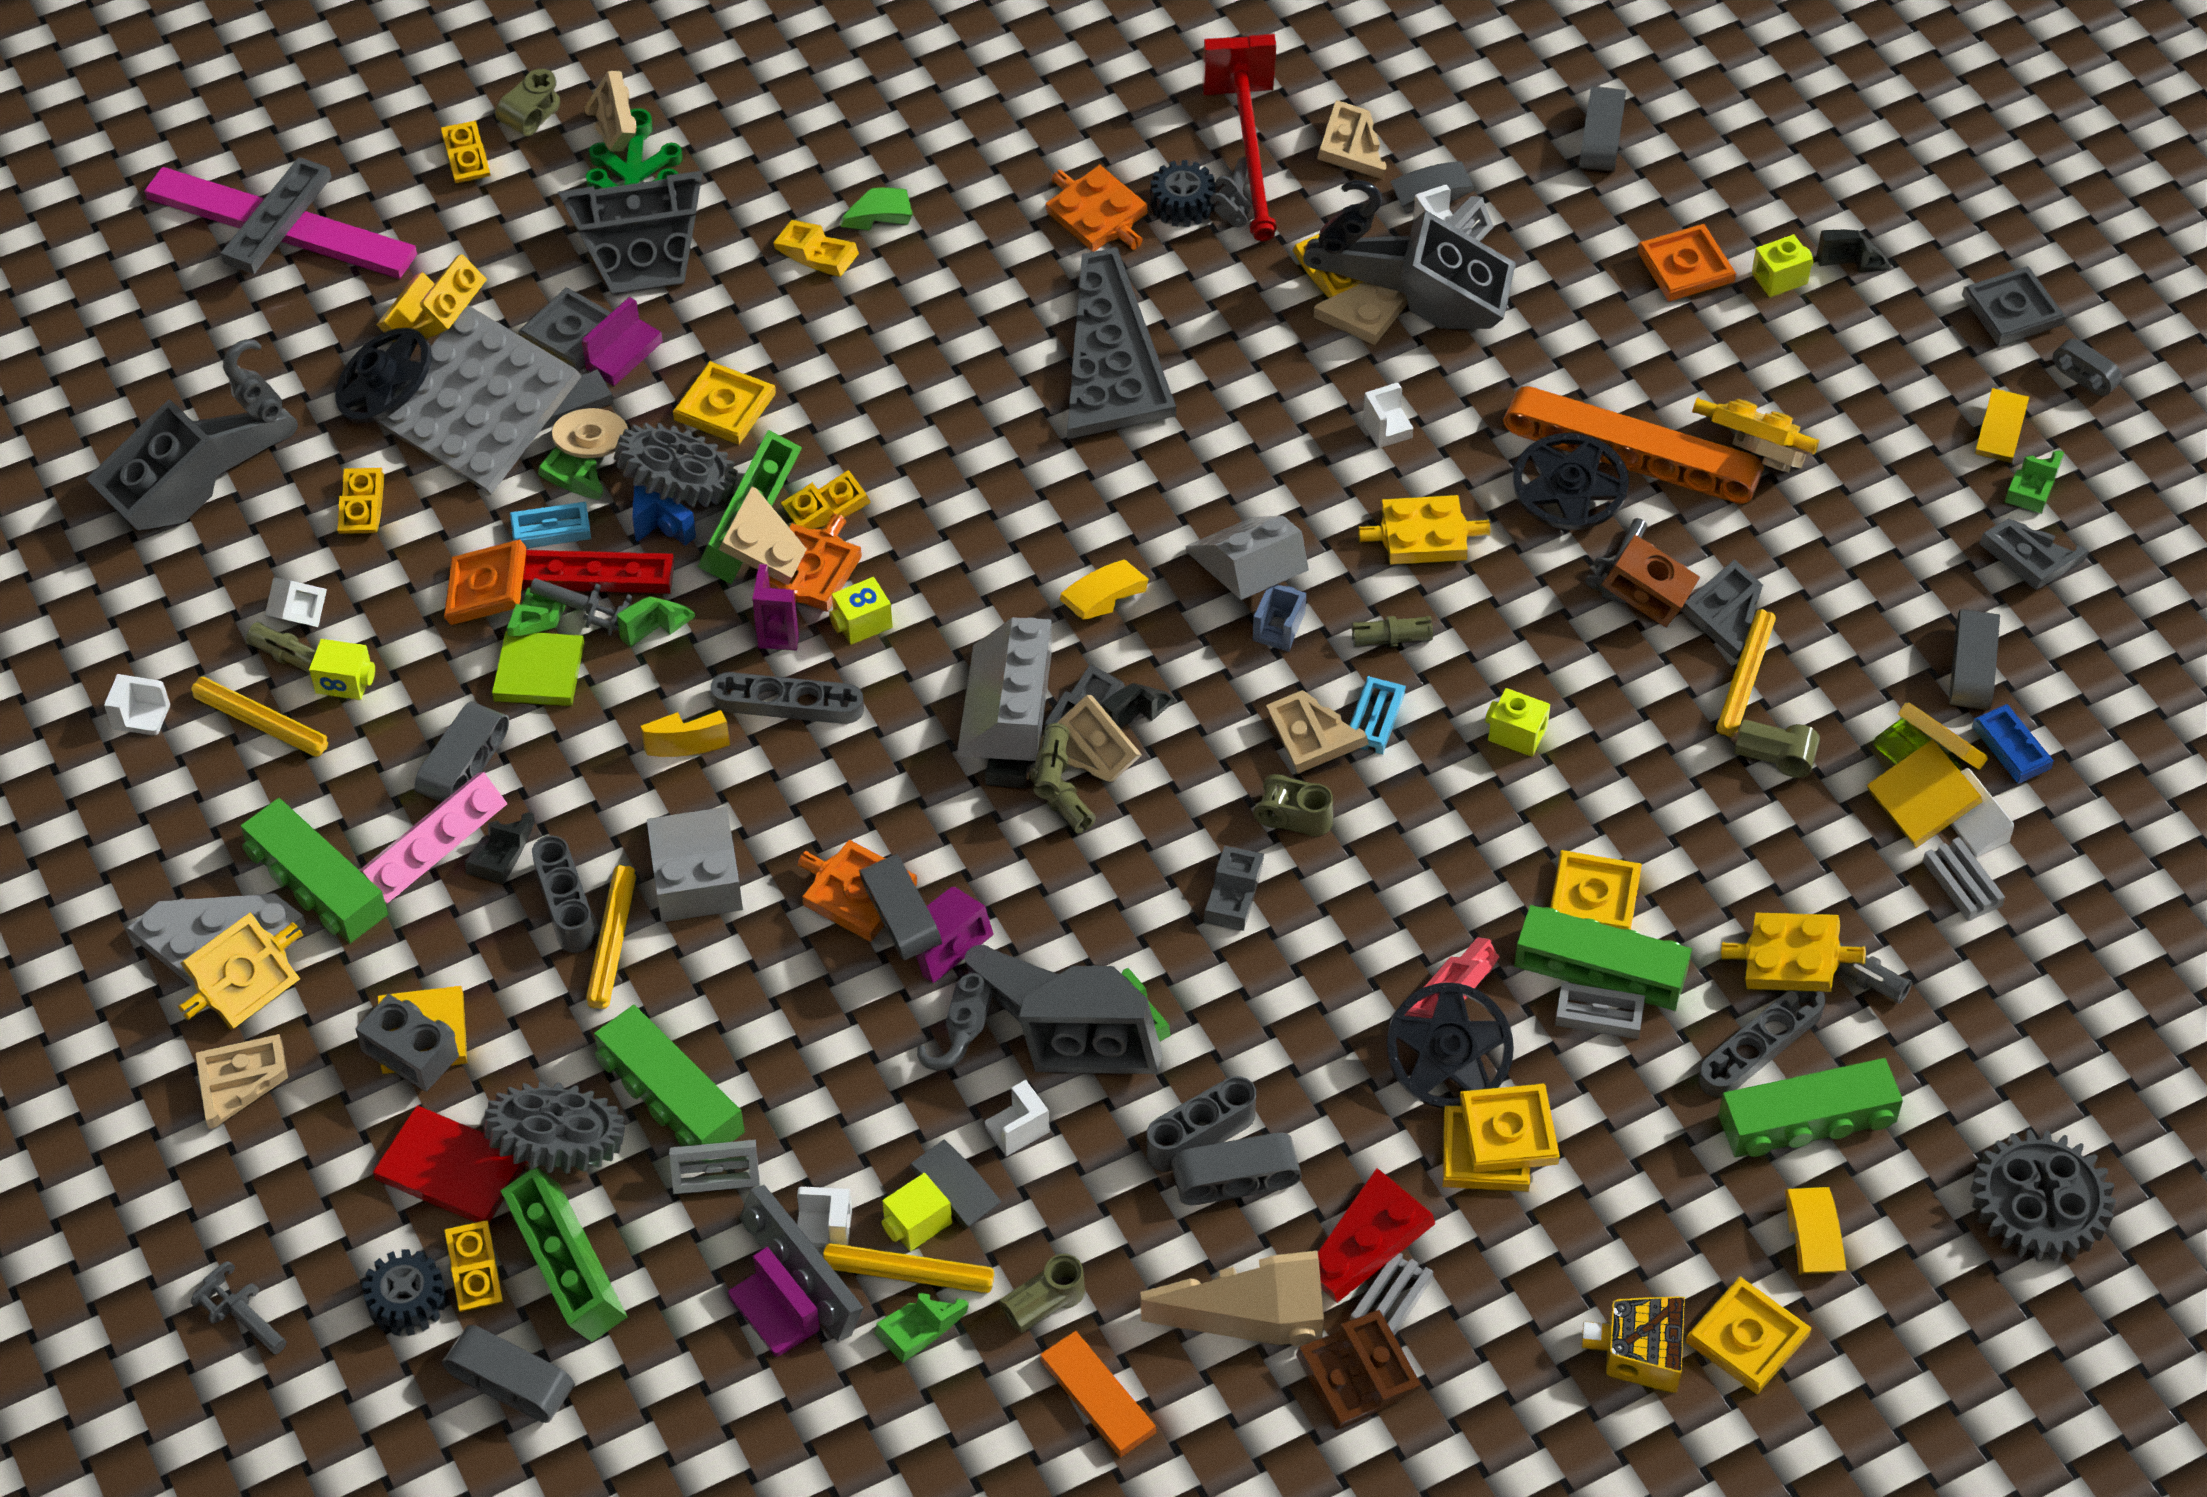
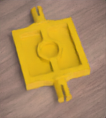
M1697 397L1694 403L1692 413L1711 418L1712 422L1781 446L1795 447L1813 455L1818 448L1820 439L1799 433L1801 427L1791 424L1793 418L1783 413L1771 411V414H1762L1756 412L1757 405L1741 399L1717 405Z
M1458 495L1382 499L1383 520L1381 526L1358 527L1359 543L1382 541L1388 550L1390 564L1467 560L1468 552L1467 536H1490L1489 519L1466 521L1461 513Z
M250 912L183 960L180 964L194 981L197 991L188 1000L178 1005L180 1012H183L194 1003L196 1004L183 1016L190 1020L206 1006H209L219 1014L228 1028L232 1030L300 980L288 963L284 951L286 947L303 937L301 930H298L286 938L298 926L291 922L290 925L273 936L260 926Z
M1755 913L1753 932L1747 943L1722 942L1721 958L1722 960L1736 959L1747 961L1745 976L1747 989L1831 992L1833 975L1838 969L1839 964H1865L1866 948L1865 946H1840L1839 915Z

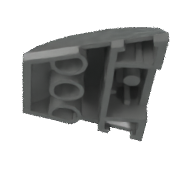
M703 170L668 175L667 179L602 189H594L593 186L558 192L612 295L685 283Z

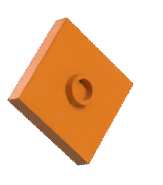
M1705 224L1638 243L1637 253L1668 302L1735 282L1736 272Z
M520 539L452 557L444 618L450 625L513 610L516 604H520L527 548Z

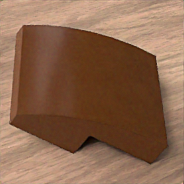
M1380 1309L1341 1324L1338 1332L1300 1346L1295 1354L1336 1430L1387 1408L1421 1387L1418 1377Z

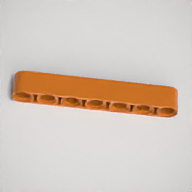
M1529 386L1517 389L1503 419L1505 427L1511 433L1533 441L1561 433H1576L1596 438L1610 446L1621 457L1627 470L1733 503L1743 504L1751 501L1764 471V465L1761 460L1750 453ZM1560 444L1553 447L1573 452L1580 445ZM1602 454L1600 461L1607 464H1611V462Z

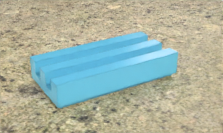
M586 502L510 512L513 541L520 539L527 548L591 539Z
M1368 676L1349 726L1355 730L1360 727L1374 688L1380 689L1365 730L1369 745L1360 749L1368 751L1369 746L1376 748L1375 753L1383 755L1405 696L1406 686ZM1392 692L1394 696L1379 737L1373 736L1388 694Z

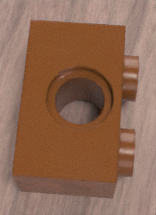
M1634 535L1619 555L1601 586L1667 628L1682 609L1700 576L1658 550L1651 543Z

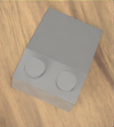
M1283 515L1251 517L1185 546L1186 552L1241 600L1309 570L1302 531Z
M727 807L647 819L661 922L743 910Z

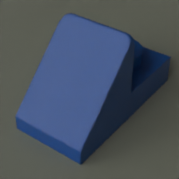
M644 485L634 486L632 521L637 542L658 526L666 536L676 538L685 546L696 538L693 512L681 503L679 505L676 504L671 497L661 500L659 497L660 493H646L647 487Z

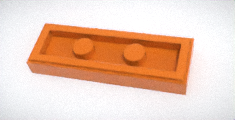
M1074 1331L1040 1354V1362L1120 1458L1156 1434V1425L1077 1331Z

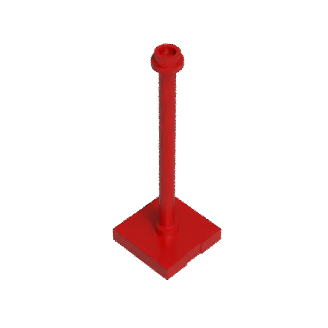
M1275 34L1204 39L1203 94L1236 93L1254 212V220L1249 224L1250 233L1257 241H1268L1275 236L1277 225L1275 219L1269 217L1250 92L1274 90Z

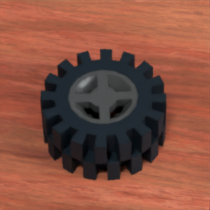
M1182 160V164L1177 166L1176 161L1169 162V169L1162 165L1159 167V173L1155 171L1151 180L1150 205L1151 209H1153V214L1156 217L1161 215V221L1165 224L1172 220V226L1178 227L1179 222H1184V227H1191V221L1193 220L1196 225L1202 223V217L1207 220L1211 215V211L1213 212L1215 208V203H1210L1211 196L1215 194V178L1213 174L1209 175V169L1206 167L1200 170V163L1194 162L1192 166H1188V160Z
M402 1249V1257L396 1258L394 1251L387 1253L389 1261L386 1263L381 1258L377 1259L374 1262L376 1271L368 1269L365 1274L367 1282L363 1281L362 1286L366 1306L374 1324L378 1322L379 1329L384 1332L390 1327L392 1335L400 1336L402 1328H406L408 1336L416 1335L415 1326L420 1325L422 1331L429 1329L428 1319L430 1318L435 1323L440 1318L438 1309H445L446 1301L444 1297H447L439 1267H436L435 1261L431 1257L426 1260L424 1253L416 1251L414 1258H412L410 1249ZM405 1294H407V1295L410 1296V1297H407V1298H400V1299H399V1297H398L399 1295H405Z

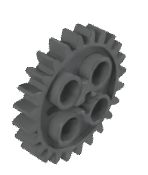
M644 423L643 428L633 425L631 430L625 429L623 435L619 436L613 458L618 461L616 467L624 470V477L635 478L634 486L644 485L647 487L646 493H660L659 497L661 500L671 497L678 505L681 500H685L691 507L695 506L696 501L705 507H708L710 501L718 505L721 499L727 500L729 494H732L737 480L738 470L733 468L734 461L727 460V452H717V444L704 443V436L692 437L690 430L681 433L676 426H672L671 430H668L661 423H658L656 428L647 423Z
M539 1082L538 1088H532L530 1085L523 1083L522 1091L508 1087L507 1095L497 1093L495 1101L489 1100L488 1109H485L483 1129H485L484 1138L490 1139L489 1146L491 1148H500L499 1155L501 1157L514 1155V1164L528 1161L530 1162L529 1169L532 1170L539 1165H544L549 1173L554 1170V1167H561L565 1173H570V1169L573 1166L585 1172L587 1171L588 1163L599 1168L602 1166V1160L612 1161L614 1153H620L625 1125H623L624 1117L617 1115V1106H607V1098L593 1099L594 1091L581 1094L578 1093L579 1088L576 1085L566 1090L563 1089L562 1084L559 1082L555 1084L554 1088H548L544 1082Z
M2032 1130L2027 1131L2024 1141H2021L2016 1134L2012 1133L2007 1145L1997 1140L1993 1151L1986 1150L1981 1163H1978L1973 1176L1975 1178L1970 1192L1975 1194L1972 1208L1981 1209L1977 1221L1979 1223H1992L1988 1236L1993 1237L2002 1234L2004 1236L2002 1248L2005 1249L2013 1243L2019 1245V1257H2022L2030 1249L2034 1250V1256L2038 1262L2041 1261L2044 1252H2049L2054 1262H2059L2064 1250L2072 1259H2075L2080 1247L2087 1252L2091 1251L2094 1241H2101L2106 1228L2110 1226L2116 1199L2111 1197L2115 1187L2114 1183L2104 1182L2108 1169H2094L2098 1156L2094 1154L2084 1158L2081 1155L2084 1147L2082 1143L2076 1145L2073 1149L2067 1147L2068 1136L2063 1135L2057 1143L2052 1141L2050 1131L2047 1130L2042 1140H2037ZM2035 1164H2037V1165L2039 1166L2041 1176H2040L2039 1172L2037 1171V1168H2036ZM2054 1173H2060L2066 1178L2056 1176ZM2011 1176H2017L2021 1178L2023 1181H2017L2013 1179ZM2063 1210H2069L2076 1216L2066 1214ZM2019 1213L2030 1215L2033 1219H2027ZM2045 1216L2047 1217L2051 1227L2047 1225Z

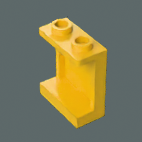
M460 254L454 258L435 284L423 272L415 275L376 325L383 332L397 328L415 329L426 339H429L448 330L459 314L462 313L487 279L464 255Z

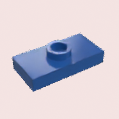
M2008 704L1974 718L1972 728L2018 784L2052 769L2054 760Z

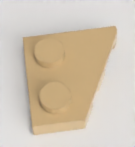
M608 71L584 107L587 115L596 116L599 122L596 121L595 129L602 135L608 150L623 152L636 133V121L631 116L628 103L629 90L624 85L621 71Z
M1336 100L1317 159L1383 179L1387 166L1385 161L1381 162L1378 152L1380 143L1377 134L1372 128L1374 123L1370 111Z
M1363 282L1318 303L1314 307V318L1376 345L1408 302L1405 293Z
M1738 430L1732 443L1764 456L1762 464L1788 473L1791 466L1802 468L1807 455Z
M751 487L718 550L757 570L759 564H767L769 576L789 585L807 548L756 488Z
M1303 690L1266 705L1268 715L1297 774L1369 745L1365 731L1360 728L1357 730L1353 729L1341 720V716L1329 707L1319 705L1317 699Z
M1086 695L1057 722L1065 725L1070 731L1066 747L1068 765L1086 770L1105 781L1114 782L1142 756L1092 695ZM1044 735L1041 737L1039 750L1042 749Z
M280 1034L195 1053L205 1119L209 1129L216 1128L288 1078Z

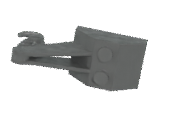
M245 339L237 342L227 351L223 359V369L229 378L231 395L247 413L192 421L169 399L86 478L138 531L186 522L212 497L217 475L264 449L290 438L296 432L298 422L286 409L282 408L281 397L256 371L243 369L237 365L238 357L242 352L249 348L261 349V344L257 341Z
M976 945L965 954V962L969 974L963 976L956 984L946 1019V1026L951 1041L948 1053L942 1057L932 1058L926 1054V1047L924 1045H920L917 1051L920 1063L928 1069L936 1071L946 1070L957 1065L966 1054L969 1044L983 1030L991 998L993 997L1021 1023L1035 1072L1158 1074L1162 1059V1051L1148 999L1114 966H1071L1064 972L1056 974L1003 954L986 945Z

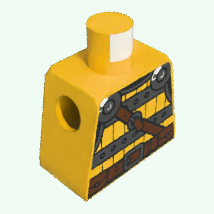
M1685 1297L1617 1299L1612 1302L1609 1324L1583 1322L1581 1348L1607 1351L1606 1374L1610 1377L1677 1393L1682 1372Z

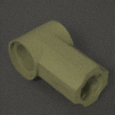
M1744 719L1739 731L1735 754L1774 763L1783 774L1794 778H1803L1812 771L1820 743V735L1813 728L1806 725L1795 724L1787 727L1785 730Z
M1055 1255L1047 1261L1044 1271L999 1300L1000 1307L1014 1329L1022 1334L1058 1309L1071 1308L1078 1305L1085 1295L1083 1266L1073 1255ZM1061 1277H1070L1074 1279V1281L1068 1285H1059L1055 1283V1281Z

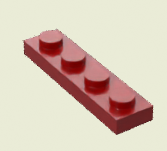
M526 550L522 590L530 588L533 579L536 578L571 591H593L597 583L601 585L600 592L671 594L675 565L674 555L667 553Z

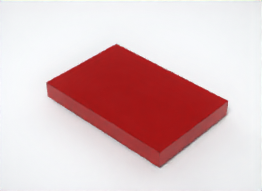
M417 1105L374 1169L373 1175L375 1180L473 1222L477 1223L488 1220V1223H490L504 1201L501 1190L518 1179L528 1161L514 1164V1155L501 1157L499 1155L500 1148H491L489 1146L490 1139L484 1138L483 1132Z

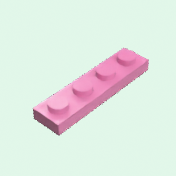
M484 772L477 773L359 871L383 892L385 904H388L506 806L507 803Z

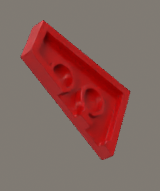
M1376 1168L1318 1251L1321 1289L1335 1302L1341 1301L1436 1224L1433 1213Z

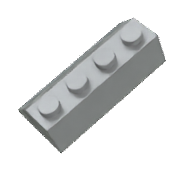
M1012 617L973 645L957 750L958 756L1036 761L1040 748L1052 655V620Z

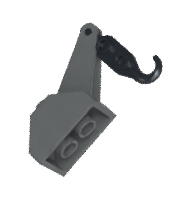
M1353 180L1342 185L1341 189L1343 192L1354 189L1361 190L1369 198L1364 203L1352 204L1343 208L1321 228L1318 238L1311 239L1307 243L1303 261L1308 267L1405 293L1410 311L1440 329H1491L1504 319L1516 262L1427 210L1413 221L1410 236L1361 238L1370 230L1375 212L1382 204L1381 192L1370 182Z

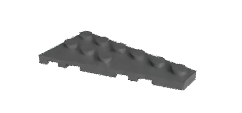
M1118 248L1082 254L1067 439L1176 417V404Z

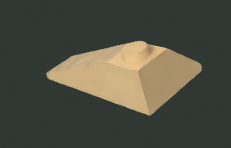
M1317 1251L1273 1255L1259 1259L1260 1267L1236 1274L1234 1267L1219 1270L1220 1276L1209 1282L1201 1283L1196 1279H1186L1140 1292L1141 1321L1274 1345L1291 1344L1300 1347L1323 1336L1324 1315Z

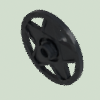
M397 328L384 332L366 343L350 359L338 380L335 399L339 411L350 421L370 423L381 420L400 409L413 397L428 374L432 360V351L428 340L415 329ZM396 340L386 351L377 349L390 341ZM417 343L421 348L420 362L410 360ZM357 369L359 377L349 385L350 379ZM407 386L399 396L392 400L396 389ZM366 401L368 412H354L349 408Z
M1576 433L1554 434L1537 440L1520 455L1513 475L1515 495L1521 506L1532 517L1549 526L1569 530L1594 527L1612 518L1624 504L1629 484L1626 466L1621 457L1610 446L1596 438ZM1560 444L1580 445L1568 456L1550 447ZM1602 454L1615 467L1619 479L1598 471ZM1531 460L1540 476L1523 486L1522 473L1527 462ZM1591 500H1614L1605 510L1588 517ZM1557 503L1564 518L1548 514L1536 505Z
M1458 983L1433 984L1410 995L1395 1012L1388 1028L1386 1041L1390 1067L1402 1087L1421 1102L1443 1109L1445 1106H1461L1460 1098L1448 1099L1429 1094L1431 1090L1447 1078H1450L1464 1091L1499 1088L1509 1072L1514 1051L1510 1025L1498 1005L1483 992ZM1434 994H1439L1432 1019L1404 1016L1418 1001ZM1463 995L1481 1004L1496 1021H1469ZM1396 1039L1419 1054L1410 1078L1406 1075L1399 1061ZM1503 1044L1504 1050L1501 1066L1490 1083L1481 1056Z

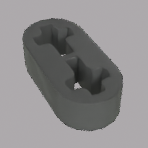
M2070 338L2066 340L2053 353V361L2058 370L2096 395L2106 396L2110 394L2122 381L2121 371L2115 363L2077 339Z

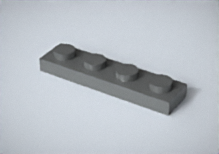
M298 157L221 252L223 263L255 274L332 178L330 168Z
M765 1185L750 1189L739 1217L745 1229L753 1235L763 1249L768 1247L815 1305L818 1310L820 1323L829 1330L837 1342L851 1337L864 1307Z

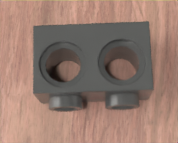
M389 993L355 1028L363 1053L426 1092L459 1057L455 1033L446 1023L441 1020L432 1021L424 1016L421 1010L411 1001L403 1000L402 1002ZM393 1028H399V1029L394 1030V1031H389V1030H391V1029H393ZM426 1048H432V1049H430V1050H428V1051H424V1052L421 1051V1050L426 1049Z

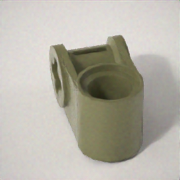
M536 69L528 73L512 91L504 95L499 101L496 108L497 120L525 136L533 135L540 125L560 107L559 96L554 91L557 83L555 75L547 69Z
M1279 774L1269 775L1265 778L1263 798L1261 802L1255 805L1253 811L1254 818L1259 823L1270 828H1282L1309 836H1321L1330 831L1333 826V795L1329 788L1322 784L1295 780Z

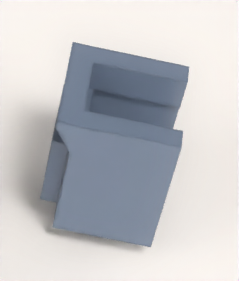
M1278 584L1267 588L1254 615L1253 641L1290 652L1295 635L1305 615L1307 593L1298 591L1290 586ZM1274 616L1286 619L1283 629L1271 625Z

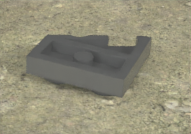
M2009 518L1984 532L1979 543L2036 590L2083 563L2089 550L2080 545H2077L2076 550L2072 551L2054 544V535L2041 530H2033L2027 525Z
M1734 559L1687 599L1680 611L1736 660L1743 651L1744 642L1753 620L1754 610L1763 584Z

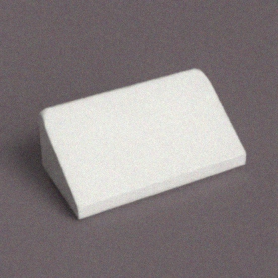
M1966 768L1960 772L1981 795L1983 802L1950 825L1972 853L1978 857L2010 842L2014 823L1973 772Z

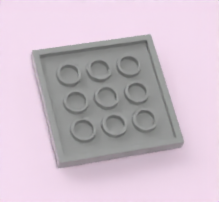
M467 305L452 326L442 332L432 344L431 365L424 382L417 392L400 409L376 422L393 435L487 493L492 494L582 376L577 369ZM407 386L397 389L392 400L399 396Z

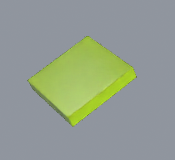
M505 631L492 691L494 701L572 706L584 649L583 635L532 633L521 636H508V631Z

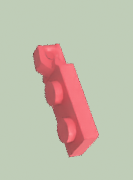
M1477 937L1461 957L1451 956L1424 987L1438 983H1458L1475 988L1487 973H1490L1499 959V955L1492 946L1491 940ZM1434 994L1418 1001L1405 1013V1016L1432 1019L1439 994Z

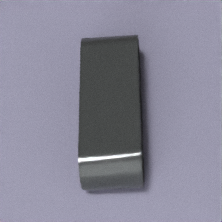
M1591 86L1579 168L1615 172L1626 90Z
M1959 609L1954 636L1949 705L1990 710L1995 686L2000 614Z
M472 701L468 702L420 767L414 784L416 793L442 803L473 776L482 772L506 737L509 728L508 715Z
M554 835L542 837L533 845L532 857L537 880L560 946L568 952H582L593 944L595 933L590 908L573 858L564 839Z
M898 854L859 870L867 894L903 961L942 944L937 926Z
M1241 1076L1227 1078L1152 1121L1147 1128V1160L1149 1164L1156 1170L1170 1172L1172 1171L1171 1159L1180 1151L1225 1142L1250 1127L1255 1120L1256 1088L1249 1079ZM1232 1102H1241V1103H1244V1104H1243V1105H1240V1106H1237V1105H1232V1104H1230V1103H1232ZM1205 1122L1208 1123V1125L1198 1126L1194 1123ZM1169 1142V1143H1172L1173 1145H1171V1146H1161V1145H1159V1143Z
M1272 1133L1189 1148L1175 1154L1171 1159L1179 1198L1186 1205H1200L1282 1190L1297 1184L1302 1177L1292 1138L1287 1133Z
M468 1325L442 1361L443 1367L454 1378L543 1423H549L575 1386L573 1379L561 1368L475 1325Z

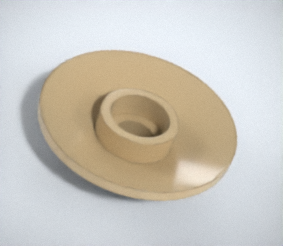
M596 408L579 409L565 414L556 421L552 428V439L556 447L568 455L580 458H598L615 452L619 436L623 435L624 430L628 429V427L619 415L611 411Z

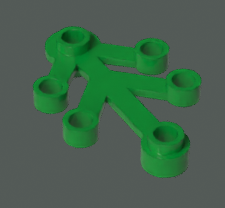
M641 108L630 110L631 116L636 121V133L629 141L627 163L609 151L605 143H595L589 148L591 163L598 167L606 166L625 181L624 185L640 183V181L664 165L674 167L683 160L680 145L667 143L661 147L658 153L642 163L644 140L649 137L653 126L651 114ZM601 168L591 169L586 174L587 187L594 186V189L618 186L608 179L607 172ZM671 168L663 169L658 173V178L653 181L667 179L668 175L679 173Z

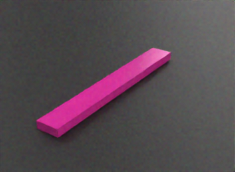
M166 167L160 169L144 190L147 200L239 229L265 199ZM306 211L281 240V242L401 279L417 256L415 245Z

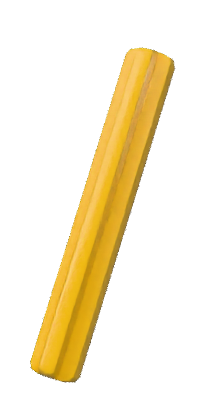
M1759 609L1755 612L1716 726V730L1720 735H1726L1729 738L1737 735L1776 620L1772 612H1766L1764 609Z
M199 677L196 683L192 685L191 691L195 699L310 755L319 757L328 747L326 735L206 677Z
M618 865L613 869L586 995L587 1004L593 1009H606L610 1004L636 881L635 869L631 866Z
M834 1243L826 1244L823 1252V1258L833 1270L982 1293L991 1292L994 1283V1269L986 1266Z

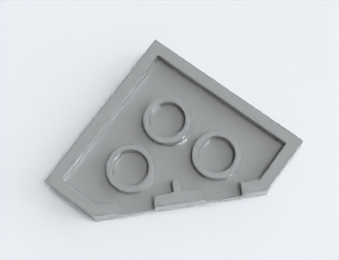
M262 894L158 901L127 928L130 937L196 989L194 981L180 963L246 914L251 912L260 926L273 936L290 925L291 922L295 923L298 928L289 933L286 938L302 929L306 923L303 915L278 895Z

